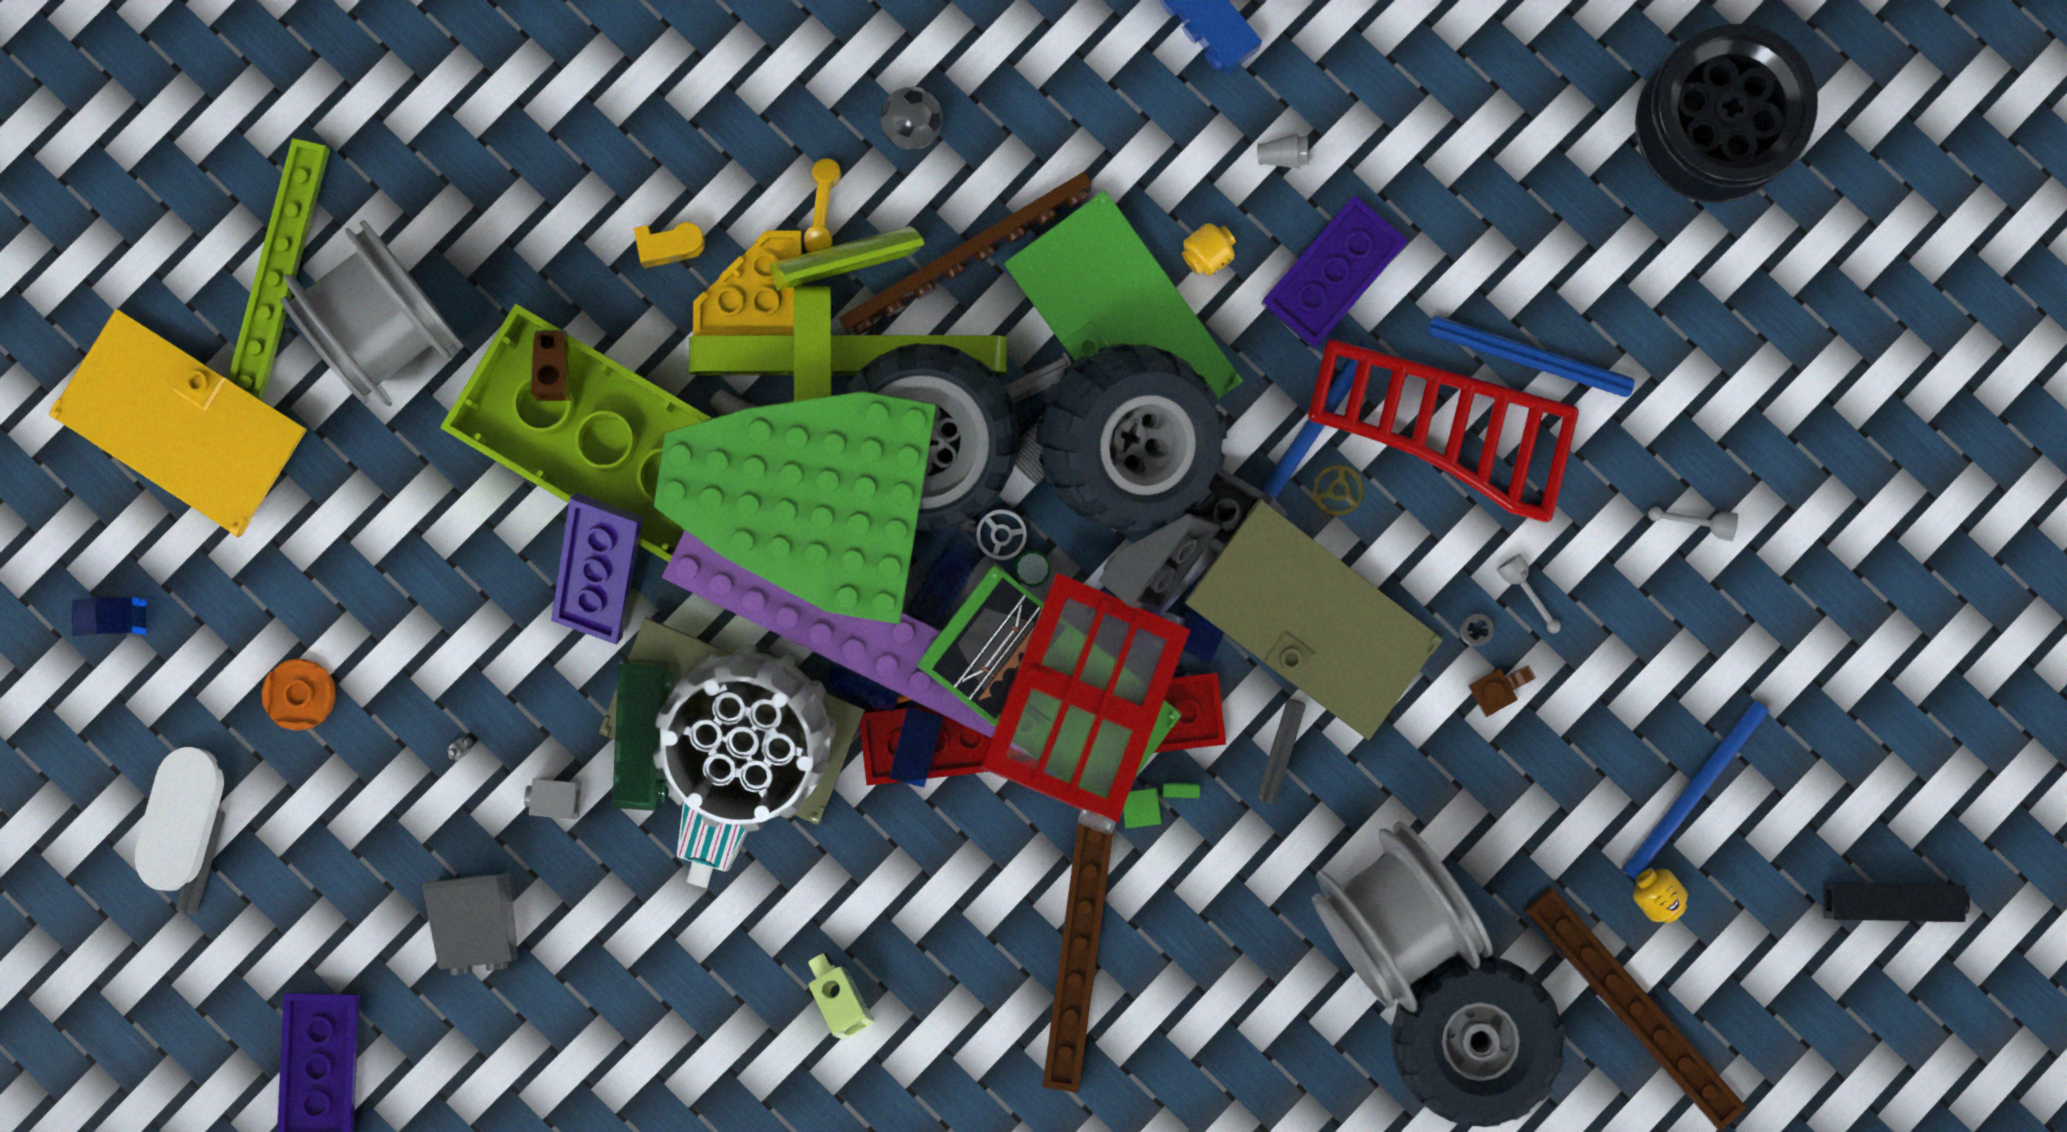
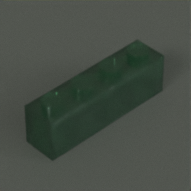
M625 659L618 663L612 808L656 811L663 805V801L668 799L669 781L664 779V769H657L653 759V754L660 743L661 729L656 726L655 722L659 711L668 700V693H672L674 687V673L669 671L668 661Z

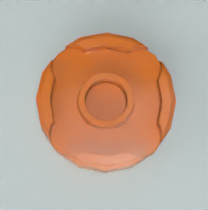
M305 659L286 660L279 664L265 678L261 692L263 707L271 719L280 727L294 731L312 729L323 723L333 711L336 701L335 683L329 672L320 664Z

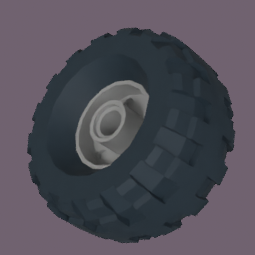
M1478 954L1480 966L1474 969L1464 958L1453 956L1409 986L1417 1003V1010L1415 1012L1408 1011L1398 1002L1391 1026L1393 1058L1406 1087L1419 1102L1433 1113L1448 1121L1465 1126H1500L1502 1123L1517 1120L1530 1113L1529 1110L1539 1101H1543L1553 1089L1551 1086L1557 1074L1561 1072L1564 1061V1025L1561 1022L1557 1010L1558 1007L1550 993L1538 979L1524 968L1505 959L1491 955L1484 958ZM1480 1031L1481 1040L1477 1045L1471 1046L1470 1039L1472 1035Z

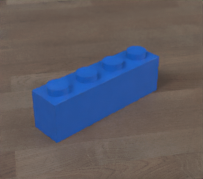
M1160 0L1163 8L1170 16L1177 15L1184 24L1182 29L1188 39L1194 44L1199 42L1206 51L1204 56L1215 71L1221 69L1227 76L1259 51L1262 40L1229 0Z

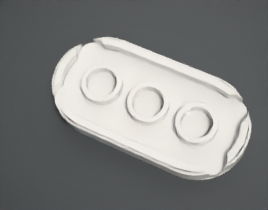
M194 747L179 748L171 752L158 768L135 848L137 872L142 881L153 889L176 891L187 882L190 883L201 869L224 786L222 770L218 769L216 764L218 761L207 750Z

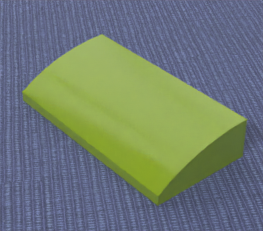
M907 226L770 262L769 266L776 290L780 291L911 256L924 246V241L916 229Z

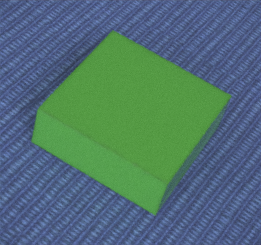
M1164 783V785L1162 784L1161 797L1200 799V786L1187 783Z
M1157 788L1129 792L1123 808L1125 829L1161 824Z

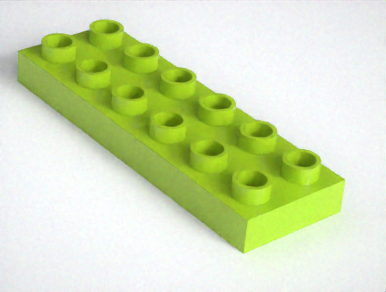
M515 303L440 428L569 503L570 498L575 493H579L643 516L639 545L670 562L685 529L654 507L664 436L666 432L713 418L569 334L567 336L570 401H537L531 394L535 331L560 329Z

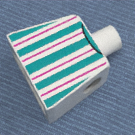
M683 803L677 857L692 862L686 882L707 888L713 868L725 872L729 871L748 832L741 825L720 823L716 828L703 823L701 814Z

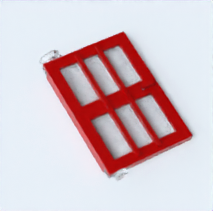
M1056 573L979 768L1080 809L1081 812L1077 820L1079 823L1093 830L1112 834L1115 825L1120 819L1188 638L1190 629L1183 627L1184 619L1171 613H1164L1163 617H1160L1139 607H1129L1116 597Z

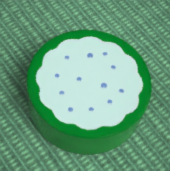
M1027 551L1016 561V577L1019 582L1027 587L1041 586L1050 576V562L1041 552Z

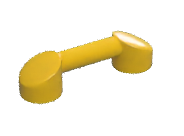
M830 158L820 159L812 167V175L817 184L813 224L804 235V246L807 252L833 246L832 237L826 226L831 188L839 183L841 169L838 163Z

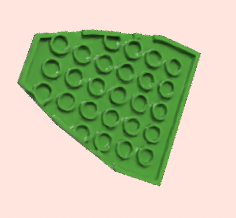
M857 391L842 395L745 408L724 416L666 432L654 507L722 557L826 612L900 624L937 403L868 391Z

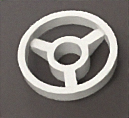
M995 510L982 518L978 525L976 536L980 549L988 557L996 560H1008L1021 552L1026 543L1027 532L1022 519L1018 515L1008 510ZM997 514L1010 515L1020 523L1022 528L1011 530L1007 525H996L990 517ZM985 521L992 529L991 539L995 544L992 554L984 548L980 539L981 528ZM999 529H1005L1009 534L1008 539L1004 542H999L995 539V532ZM1023 534L1022 543L1015 552L1007 556H998L1000 548L1008 545L1013 536Z

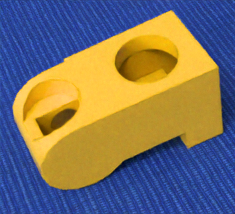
M683 222L678 224L673 230L655 234L651 233L648 225L633 228L640 263L644 269L695 258L703 252L705 247V239L701 230L690 222Z

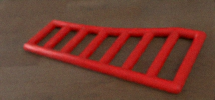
M1334 339L1326 343L1308 411V419L1311 422L1347 431L1412 454L1450 473L1509 513L1545 523L1550 522L1554 515L1579 415L1578 408L1570 404ZM1338 356L1358 361L1344 416L1324 410ZM1372 365L1393 370L1378 426L1358 420ZM1406 374L1427 380L1412 439L1392 432ZM1440 384L1461 389L1445 454L1425 445ZM1475 393L1495 399L1476 473L1457 462ZM1512 403L1527 407L1529 410L1508 494H1505L1489 483L1508 404ZM1545 412L1563 417L1540 507L1522 502L1521 497L1542 414Z

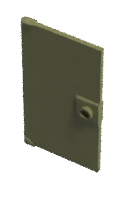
M1261 498L1255 502L1247 513L1246 518L1184 602L1368 741L1443 640L1436 632L1422 624L1272 509Z
M645 617L607 714L600 727L599 734L653 756L660 743L661 728H658L655 723L658 713L679 682L703 658L710 654H717L718 657L733 653ZM732 681V684L737 683L746 687L752 699H756L762 692L768 691L767 688L757 684ZM702 688L690 696L687 706L693 707L696 711V716L693 720H697L704 712L713 711V701L719 695V692L715 695H709L706 693L705 688ZM827 692L823 698L827 716L836 721V735L831 743L828 758L829 765L818 785L805 799L799 811L794 814L815 825H819L822 821L826 805L865 712V708ZM724 698V704L728 709L733 711L740 710V704L735 698ZM770 704L760 705L763 715L771 718L777 716L775 708ZM788 705L782 723L793 726L798 730L801 740L807 741L799 718ZM709 724L701 725L702 732L707 737H717V731L713 726ZM746 731L737 732L738 739L742 743H754L750 733ZM687 735L691 751L698 763L703 767L709 753L696 749L690 741V736ZM773 739V743L778 750H790V745L785 739ZM794 755L789 763L778 765L777 774L774 779H781L786 786L799 778L806 771L800 770L797 767L799 756ZM723 758L715 759L718 769L722 771L731 770L727 760ZM750 766L753 775L756 777H767V772L762 766ZM734 777L731 782L726 784L734 789L748 791L741 784L739 777Z

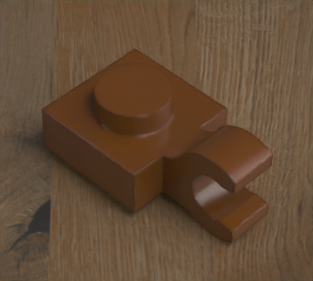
M1529 665L1506 677L1501 668H1498L1468 685V688L1484 717H1488L1517 701L1518 698L1513 690L1534 680L1536 677Z

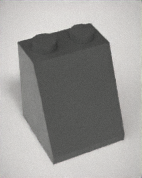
M510 872L422 883L438 969L450 968V975L472 973V966L486 964V970L493 971L509 968L508 962L518 959Z

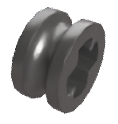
M1472 614L1461 622L1459 628L1460 636L1470 646H1482L1492 639L1494 624L1486 615ZM1481 621L1484 624L1481 629H1486L1485 636H1478L1474 640L1469 636L1472 631H1468V625Z

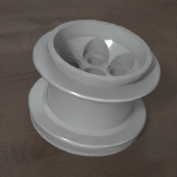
M363 220L360 222V225L364 230L357 235L350 228L345 229V233L356 247V252L306 290L293 276L285 274L284 279L296 297L290 300L287 296H284L280 300L288 314L316 351L363 404L370 401L367 393L372 391L385 405L391 406L392 400L381 385L384 380L429 346H434L446 360L451 361L452 356L447 349L454 344L459 349L464 345L371 226Z
M1398 821L1393 825L1394 834L1384 828L1379 830L1378 836L1385 856L1343 885L1339 886L1327 873L1323 871L1317 872V881L1325 897L1316 893L1312 896V902L1334 942L1372 994L1388 1009L1394 1006V996L1405 1009L1415 1012L1417 1010V1003L1409 985L1454 954L1464 958L1468 964L1477 969L1480 966L1478 954L1487 958L1492 955L1493 949L1481 921L1450 873L1421 837L1407 824Z

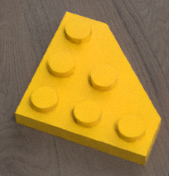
M764 231L755 240V243L741 257L739 256L706 292L703 291L693 301V336L794 335V287L777 291L769 263L801 255L802 232Z

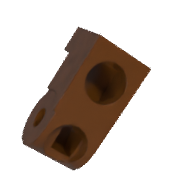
M566 330L535 331L531 394L537 401H570L569 348Z

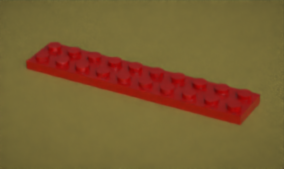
M1218 673L1172 678L1164 700L1181 712L1182 715L1153 753L1226 745ZM1151 680L1141 682L1149 687ZM927 706L863 714L860 722L866 786L988 772L979 767L991 738ZM1009 747L1006 757L1027 766H1037L1038 762L1035 759Z

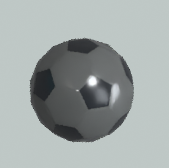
M903 87L895 90L886 99L881 108L880 124L886 138L895 146L904 150H919L929 146L938 137L942 130L944 115L938 100L930 92L920 87Z

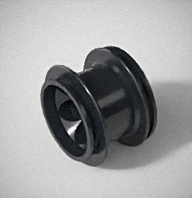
M1727 24L1704 30L1681 43L1645 84L1638 100L1635 116V131L1640 152L1654 175L1667 187L1684 197L1708 203H1726L1746 198L1764 188L1776 176L1789 168L1804 151L1810 140L1817 118L1818 94L1812 72L1802 55L1787 40L1770 30L1747 24ZM1710 73L1720 75L1724 85H1714L1710 80ZM1744 85L1747 88H1749L1756 97L1749 95L1746 92ZM1684 97L1693 98L1698 104V110H1689L1684 104ZM1727 104L1731 106V111L1735 113L1732 117L1727 116L1728 110L1724 108ZM1754 117H1760L1765 121L1767 131H1761L1756 128ZM1693 132L1703 133L1707 138V145L1697 144L1693 139ZM1733 141L1740 145L1742 149L1741 156L1733 155L1729 151L1728 142Z

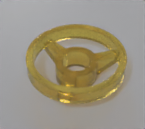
M1332 466L1323 470L1313 485V497L1316 504L1322 511L1333 516H1343L1351 513L1359 506L1363 498L1364 488L1360 477L1355 471L1345 466ZM1339 470L1338 479L1329 484L1328 490L1317 494V486L1321 477L1329 471ZM1345 471L1350 473L1358 483L1359 496L1357 501L1349 495L1350 486L1344 480ZM1335 484L1344 486V496L1338 497L1333 494L1332 488ZM1327 497L1334 501L1345 500L1352 507L1346 511L1336 512L1327 509L1320 500Z

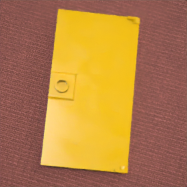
M115 309L63 394L56 400L49 412L50 417L69 427L196 509L237 538L241 537L246 531L253 515L307 431L303 426L118 309Z

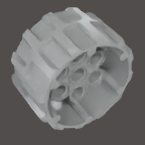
M743 645L736 653L718 657L717 654H710L703 658L679 682L659 711L655 723L658 728H661L660 743L653 754L655 766L657 769H664L665 775L673 788L670 797L679 806L684 802L701 814L704 824L714 828L720 823L741 825L745 831L752 832L759 831L765 822L773 817L780 815L790 818L799 811L803 802L818 785L828 767L831 743L836 735V721L827 716L823 698L826 689L821 681H811L801 670L795 667L797 659L786 653L778 658L764 653H757V646ZM732 681L757 684L767 688L768 691H764L756 699H752L746 687L737 683L732 684ZM702 688H705L706 693L709 695H715L719 692V695L713 701V711L704 712L697 720H693L696 716V711L693 707L687 706L690 696ZM724 698H735L740 704V710L733 711L728 709L724 704ZM770 704L775 708L777 716L771 718L763 715L760 705ZM788 705L799 718L807 741L801 740L798 730L793 726L782 723ZM709 724L713 726L717 731V737H707L702 732L701 725ZM746 731L750 733L754 743H742L738 739L737 732ZM687 735L690 736V741L696 749L709 753L703 767L693 755ZM773 739H785L790 745V750H778L773 743ZM794 755L799 756L797 767L800 770H806L799 778L786 786L781 779H774L777 774L778 765L789 763ZM723 758L727 760L731 770L722 771L718 769L715 759ZM750 766H762L767 772V777H756L753 775ZM734 777H739L741 784L748 791L734 789L726 784L731 782Z

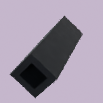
M1823 882V918L1966 922V914L1970 910V897L1965 892V885Z

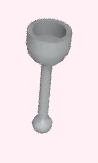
M1652 507L1648 512L1649 518L1653 521L1667 519L1708 526L1713 535L1721 540L1733 541L1736 534L1738 513L1720 512L1709 520L1663 512L1659 507Z
M1517 554L1500 565L1496 570L1502 579L1509 584H1520L1546 621L1547 630L1550 633H1557L1561 628V624L1550 616L1527 583L1526 578L1529 574V567L1522 555Z

